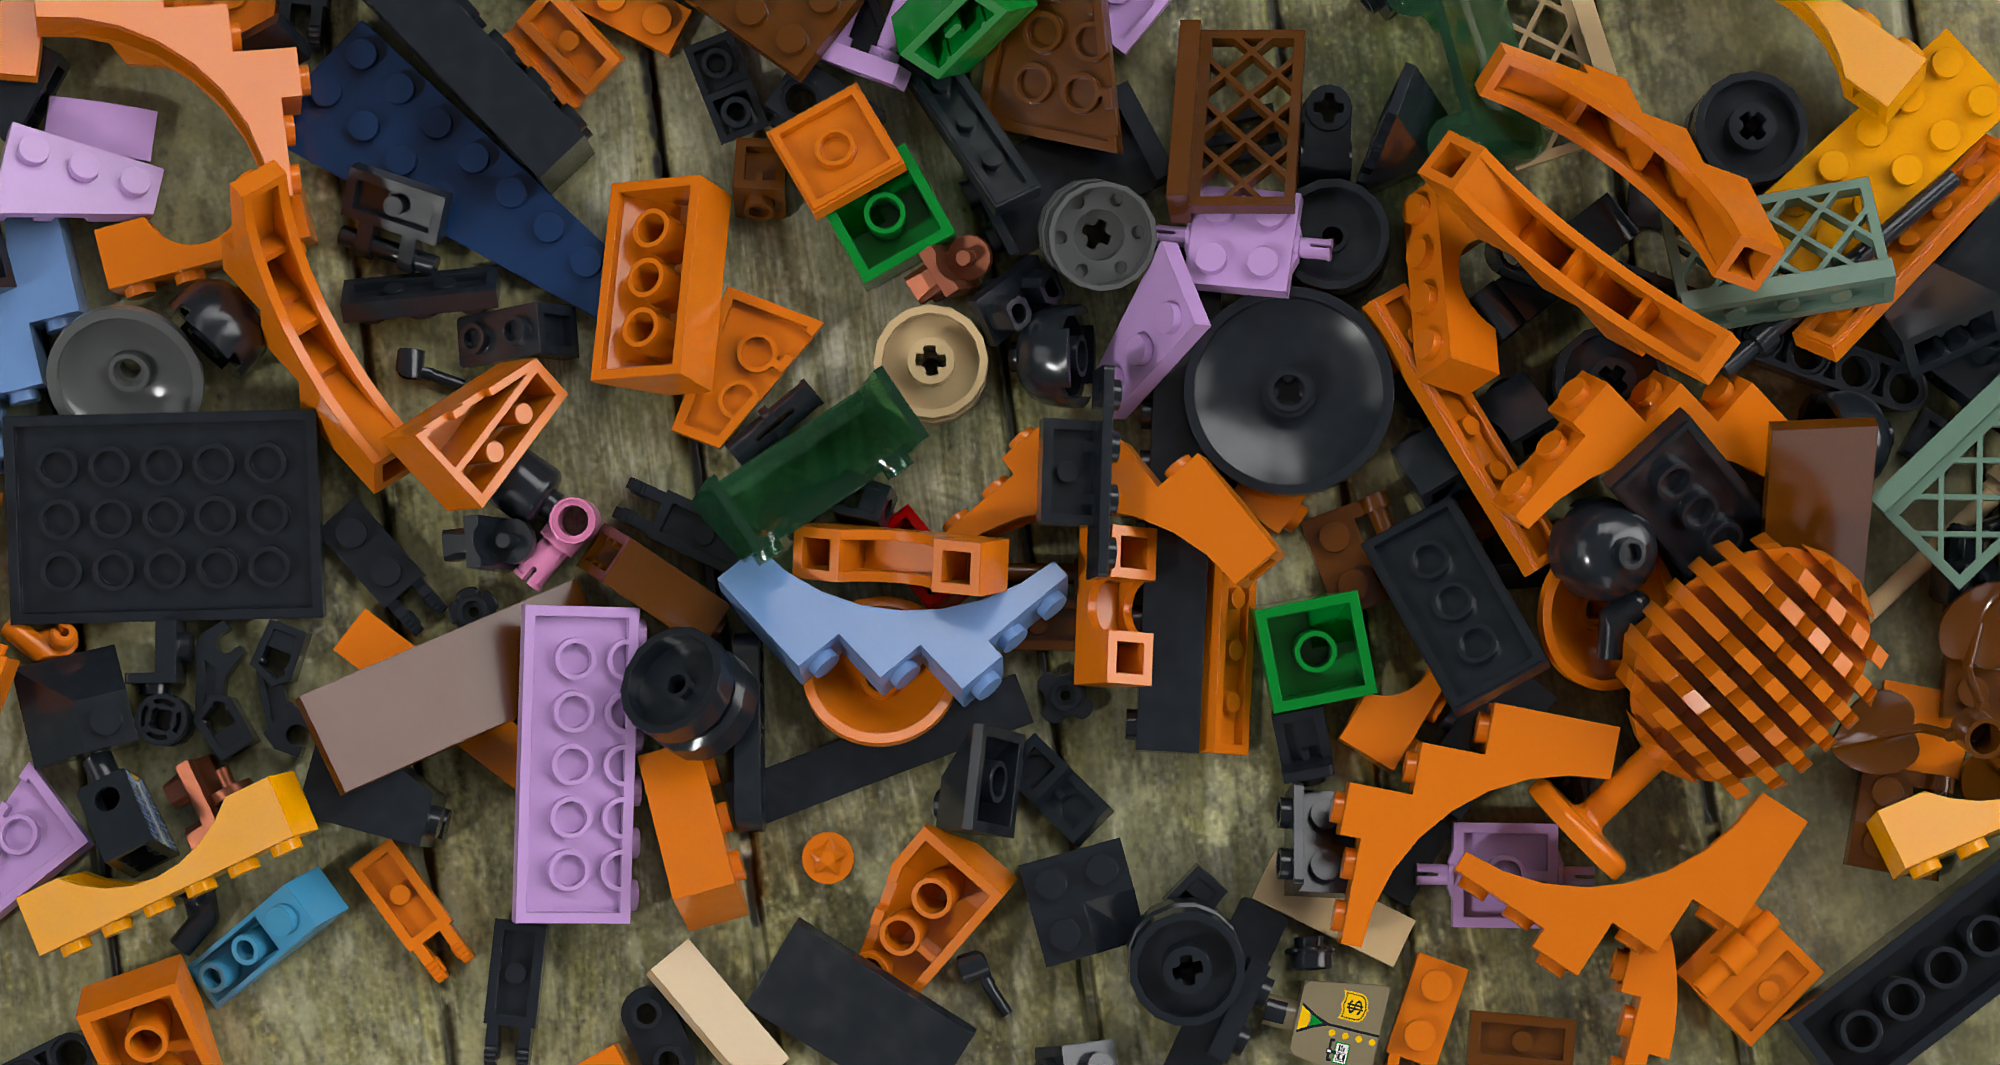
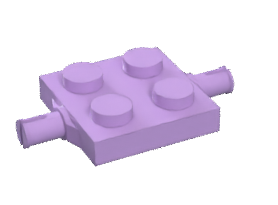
M1203 185L1202 196H1223L1233 187ZM1254 189L1264 197H1284V192ZM1296 193L1295 214H1193L1192 223H1188L1187 227L1156 225V246H1159L1161 241L1178 243L1179 247L1185 248L1187 256L1186 265L1197 291L1289 299L1292 274L1298 266L1300 258L1331 261L1333 239L1302 236L1300 221L1303 198L1301 193Z
M1452 822L1451 852L1447 859V864L1416 863L1415 872L1436 873L1435 876H1415L1416 885H1446L1451 898V927L1521 928L1501 914L1506 907L1504 904L1489 894L1484 902H1482L1457 885L1462 876L1455 873L1453 869L1465 852L1502 871L1541 883L1578 887L1595 886V879H1579L1574 877L1575 875H1595L1594 866H1564L1558 851L1557 824ZM1533 924L1530 929L1540 928Z

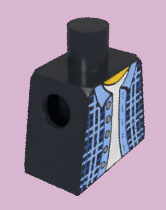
M110 750L98 752L84 760L82 765L91 783L80 788L77 791V797L106 864L132 878H136L180 855L146 784L140 777L125 768L120 769Z

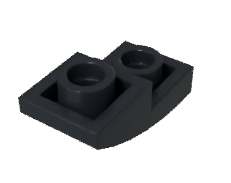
M724 31L683 47L721 145L769 127L734 36L731 33Z

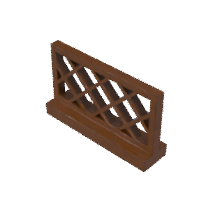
M1180 20L1166 190L1171 223H1192L1193 214H1295L1306 51L1305 30H1202L1201 20ZM1213 47H1236L1243 56L1224 69L1213 59ZM1273 47H1294L1293 57L1278 69L1262 57ZM1254 63L1268 77L1249 91L1235 77ZM1211 72L1216 75L1213 80H1211ZM1290 74H1292V83L1287 79ZM1227 85L1240 99L1221 113L1209 102V98ZM1278 85L1291 98L1289 102L1273 113L1259 99ZM1251 107L1265 121L1246 135L1231 121ZM1208 116H1210L1213 119V121H1211L1209 124ZM1288 117H1289V126L1286 125V124L1283 122V121L1286 120ZM1275 128L1288 140V144L1270 157L1256 143ZM1221 129H1224L1237 143L1218 157L1206 146V141ZM1248 151L1262 165L1245 179H1242L1228 165ZM1205 160H1206L1207 162L1210 163V165H1208V166L1204 169V164H1205ZM1285 161H1286V171L1280 166V165H1282ZM1219 172L1235 186L1223 196H1202L1203 185ZM1270 173H1273L1285 184L1284 197H1264L1258 194L1253 187Z

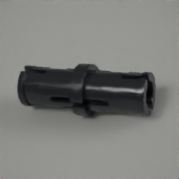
M804 378L770 408H767L766 405L761 407L757 411L760 416L732 440L724 444L744 469L748 468L750 463L781 439L783 443L791 437L788 432L817 407H821L824 404ZM790 408H793V410L788 415H786L782 420L777 422L764 435H762L759 439H755L766 428H768L775 421H777V419L781 417L785 412H787Z

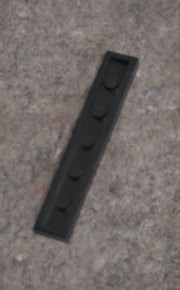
M1016 674L1002 678L999 687L983 700L975 698L965 707L954 697L950 708L943 718L928 732L909 742L894 746L873 747L841 739L767 767L766 824L957 752L974 723L986 724L1009 731L1034 723ZM733 780L723 784L735 815Z

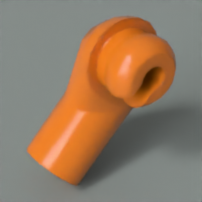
M9 619L0 631V635L35 662L70 655L76 650L79 643L77 629L70 623L56 624L55 627L37 631L29 624L11 625Z

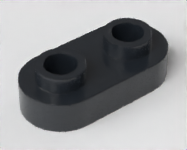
M642 987L631 992L623 1002L621 1019L641 1064L660 1065L662 1053L672 1051L678 1056L679 1065H697L695 1048L681 1018L659 989L656 987ZM644 1003L653 1005L657 1012L656 1019L649 1024L643 1023L638 1017V1009Z

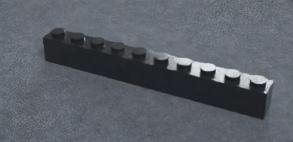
M1179 247L1186 263L1185 248ZM1197 291L1208 319L1211 321L1220 313L1221 293ZM1193 347L1152 390V399L1145 398L1142 401L1141 429L1150 430L1149 450L1139 451V456L1161 483L1168 479L1165 476L1166 470L1181 457L1190 455L1193 458L1197 453L1206 457L1193 436L1185 410L1184 380ZM1136 520V527L1157 529L1156 580L1142 584V604L1132 605L1133 622L1138 632L1154 633L1152 686L1132 687L1137 688L1136 709H1126L1125 740H1135L1134 752L1197 755L1199 753L1208 556L1175 533L1149 522Z

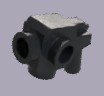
M2000 513L1982 520V531L2000 532ZM1953 522L1947 527L1946 531H1976V523L1966 526ZM1944 538V560L1960 575L1975 561L1976 538ZM1982 538V553L1984 542L1993 538ZM1990 561L1958 590L1931 564L1929 597L1934 602L1943 604V613L1948 605L1966 590L1982 583L2000 580L1999 567L1995 562Z

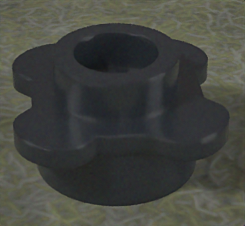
M1074 669L1069 674L1054 675L1051 672H1046L1039 678L1038 688L1044 693L1045 699L1042 715L1046 721L1058 723L1063 717L1070 716L1085 719L1092 713L1093 704L1087 699L1086 687L1074 685ZM1062 691L1070 693L1069 700L1064 701L1061 699L1060 694Z

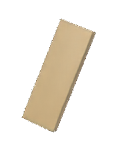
M1273 851L1251 898L1337 940L1338 932L1330 930L1331 915L1335 899H1344L1284 896V880L1277 879V852ZM1377 901L1371 914L1362 948L1350 947L1390 967H1394L1416 920Z
M689 938L646 974L722 1065H783L790 1059Z

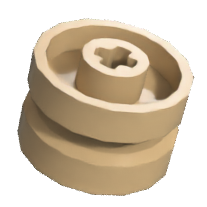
M927 304L906 309L887 324L876 343L873 364L880 394L895 413L911 423L938 426L955 422L975 407L985 391L988 374V356L983 336L969 318L953 308ZM928 359H936L941 363L942 367H938L937 375L928 376L922 364Z

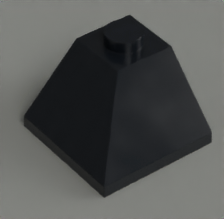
M115 644L18 667L14 677V685L35 770L85 759L101 751L110 750L114 752L139 746Z
M973 724L943 773L940 789L935 794L933 812L937 819V828L954 833L1014 839L1025 743L1024 734L986 724Z

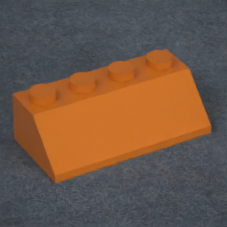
M701 174L612 183L590 379L594 383L662 395L712 392L732 195Z

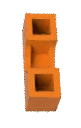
M1110 524V537H1115L1117 541L1115 567L1109 569L1108 577L1087 580L1088 528H1081L1079 534L1074 685L1106 688L1152 686L1154 633L1138 632L1133 622L1132 605L1138 588L1145 582L1156 580L1157 529Z

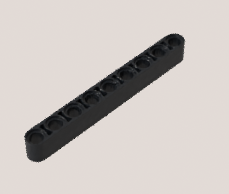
M1486 243L1484 255L1486 263L1492 271L1501 276L1549 292L1543 289L1520 263L1518 265L1510 264L1504 258L1502 250ZM1616 260L1677 301L1672 279ZM1687 285L1688 291L1697 289ZM1797 324L1780 336L1781 343L1765 357L1758 355L1748 363L1823 391L1830 389L1857 391L1872 399L1883 412L1888 413L1916 410L1924 403L1928 394V383L1923 374L1912 378L1900 361L1855 345L1837 363L1810 352V362L1802 369L1796 364L1793 357L1796 345L1792 332L1799 326ZM1749 326L1727 330L1731 331L1742 342L1744 340L1743 333ZM1848 358L1854 361L1858 369V378L1851 386L1843 380L1841 374L1842 365ZM1895 376L1902 379L1906 388L1905 395L1900 402L1894 401L1889 392L1890 382Z

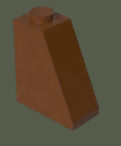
M606 523L603 524L576 564L577 567L669 628L694 627L715 639L727 622L726 612L731 606L729 603L631 537Z

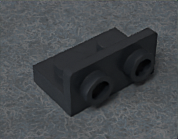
M1293 782L1286 791L1285 797L1278 798L1276 824L1277 828L1284 829V848H1279L1277 851L1276 876L1277 879L1284 880V896L1345 898L1348 879L1340 878V869L1345 847H1350V837L1335 834L1337 823L1329 822L1330 808L1335 791L1304 790V783Z

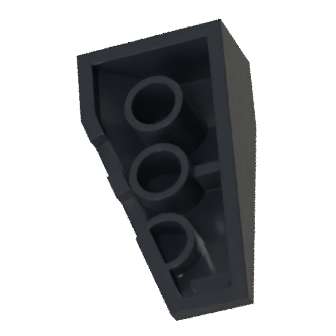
M1405 63L1385 103L1355 181L1356 184L1363 186L1372 195L1419 175L1417 173L1448 132L1443 129L1449 115L1417 66Z

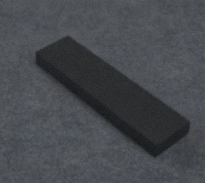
M899 55L900 58L897 64L911 72L907 84L908 88L993 215L997 217L1039 197L1041 185L967 76L960 74L936 79Z

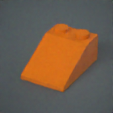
M181 954L82 987L76 1019L98 1065H223L202 998Z

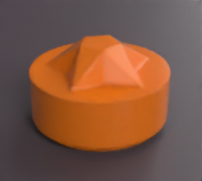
M834 832L819 833L813 836L803 849V867L810 878L822 884L838 883L850 874L854 866L855 855L853 847L840 834Z

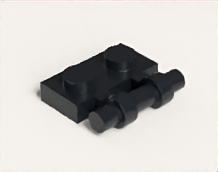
M357 162L350 166L340 215L358 220L359 225L358 229L343 225L339 231L337 243L354 249L355 256L367 260L377 257L395 263L400 271L412 275L419 271L434 276L440 265V257L425 252L422 243L436 246L443 242L453 193ZM380 228L402 235L401 243L381 237Z

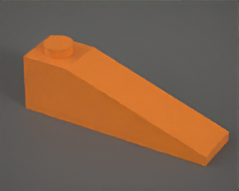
M926 823L892 863L886 878V885L879 903L874 909L869 922L870 927L858 954L913 989L921 992L1003 898L1018 878L979 844Z

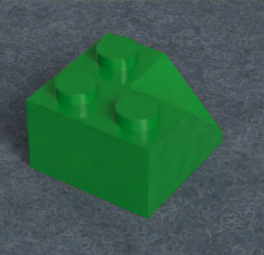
M905 143L896 147L905 162L907 171L825 216L866 292L922 262L918 253L928 246L952 244L956 239L955 230Z
M1358 590L1304 596L1251 607L1270 709L1274 714L1378 693Z

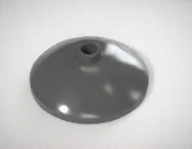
M103 306L78 316L59 334L47 361V388L51 401L59 415L199 411L204 396V369L194 344L173 322L156 312L137 306ZM128 359L134 360L140 365L141 369L131 370L126 367L124 361Z

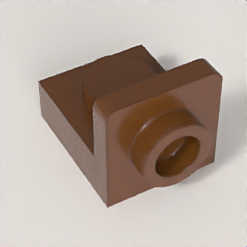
M736 138L732 187L735 216L755 221L785 219L787 212V170L768 138Z

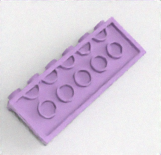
M521 604L512 922L630 924L631 911H636L638 908L639 886L637 880L632 879V859L639 857L641 838L639 828L633 827L634 806H640L642 780L640 775H635V754H641L643 750L644 732L635 727L624 712L620 689L626 667L637 649L647 640V624L645 618H639L640 608Z

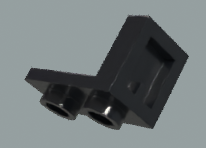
M532 302L463 316L457 319L459 360L462 368L471 369L528 357L560 361L580 358L576 307Z

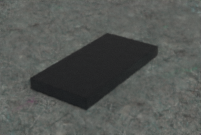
M1681 407L1675 410L1601 478L1629 511L1635 512V514L1648 520L1656 535L1657 545L1689 582L1697 576L1687 566L1700 556L1711 567L1725 561L1713 548L1712 545L1729 540L1743 553L1758 550L1749 539L1761 533L1762 502L1690 415Z
M1452 494L1360 544L1457 718L1551 668L1546 656Z
M801 917L793 925L745 1004L752 1011L838 1065H955L977 1031V1028Z

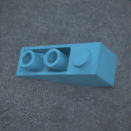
M317 866L284 884L188 965L187 968L215 1008L218 1009L314 938L349 907Z

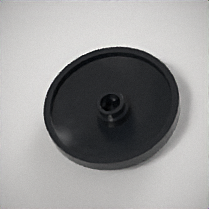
M1290 286L1289 299L1246 295L1231 303L1210 321L1211 327L1195 343L1189 357L1184 380V401L1189 426L1197 444L1221 473L1237 484L1255 492L1279 497H1298L1323 492L1339 485L1357 473L1370 460L1381 444L1390 423L1394 404V377L1390 358L1382 340L1372 325L1357 310L1328 293L1311 288Z

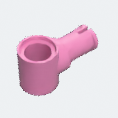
M569 497L560 500L554 505L548 523L540 531L543 537L536 544L533 555L526 562L516 567L513 572L522 580H527L532 572L537 569L527 584L540 592L542 586L567 556L573 558L583 544L592 541L601 529L602 521L599 510L593 503L585 499ZM579 506L587 513L588 526L580 535L572 536L564 529L563 516L570 508Z

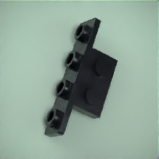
M1102 365L1093 370L1091 420L1045 417L1039 420L1036 525L1088 528L1087 580H1100L1108 577L1109 569L1115 567L1117 559V541L1115 537H1110V516H1115L1117 513L1119 491L1117 484H1111L1112 463H1117L1120 455V434L1117 431H1113V413L1118 411L1121 405L1122 383L1120 379H1115L1114 365Z
M1247 897L1240 899L1230 920L1245 956V981L1238 998L1216 1019L1198 1026H1181L1163 1065H1222L1223 1062L1227 1063L1231 1053L1240 1057L1253 1029L1245 1025L1253 1005L1261 1009L1263 1008L1275 980L1267 977L1271 968L1268 964L1288 923V918L1285 915Z

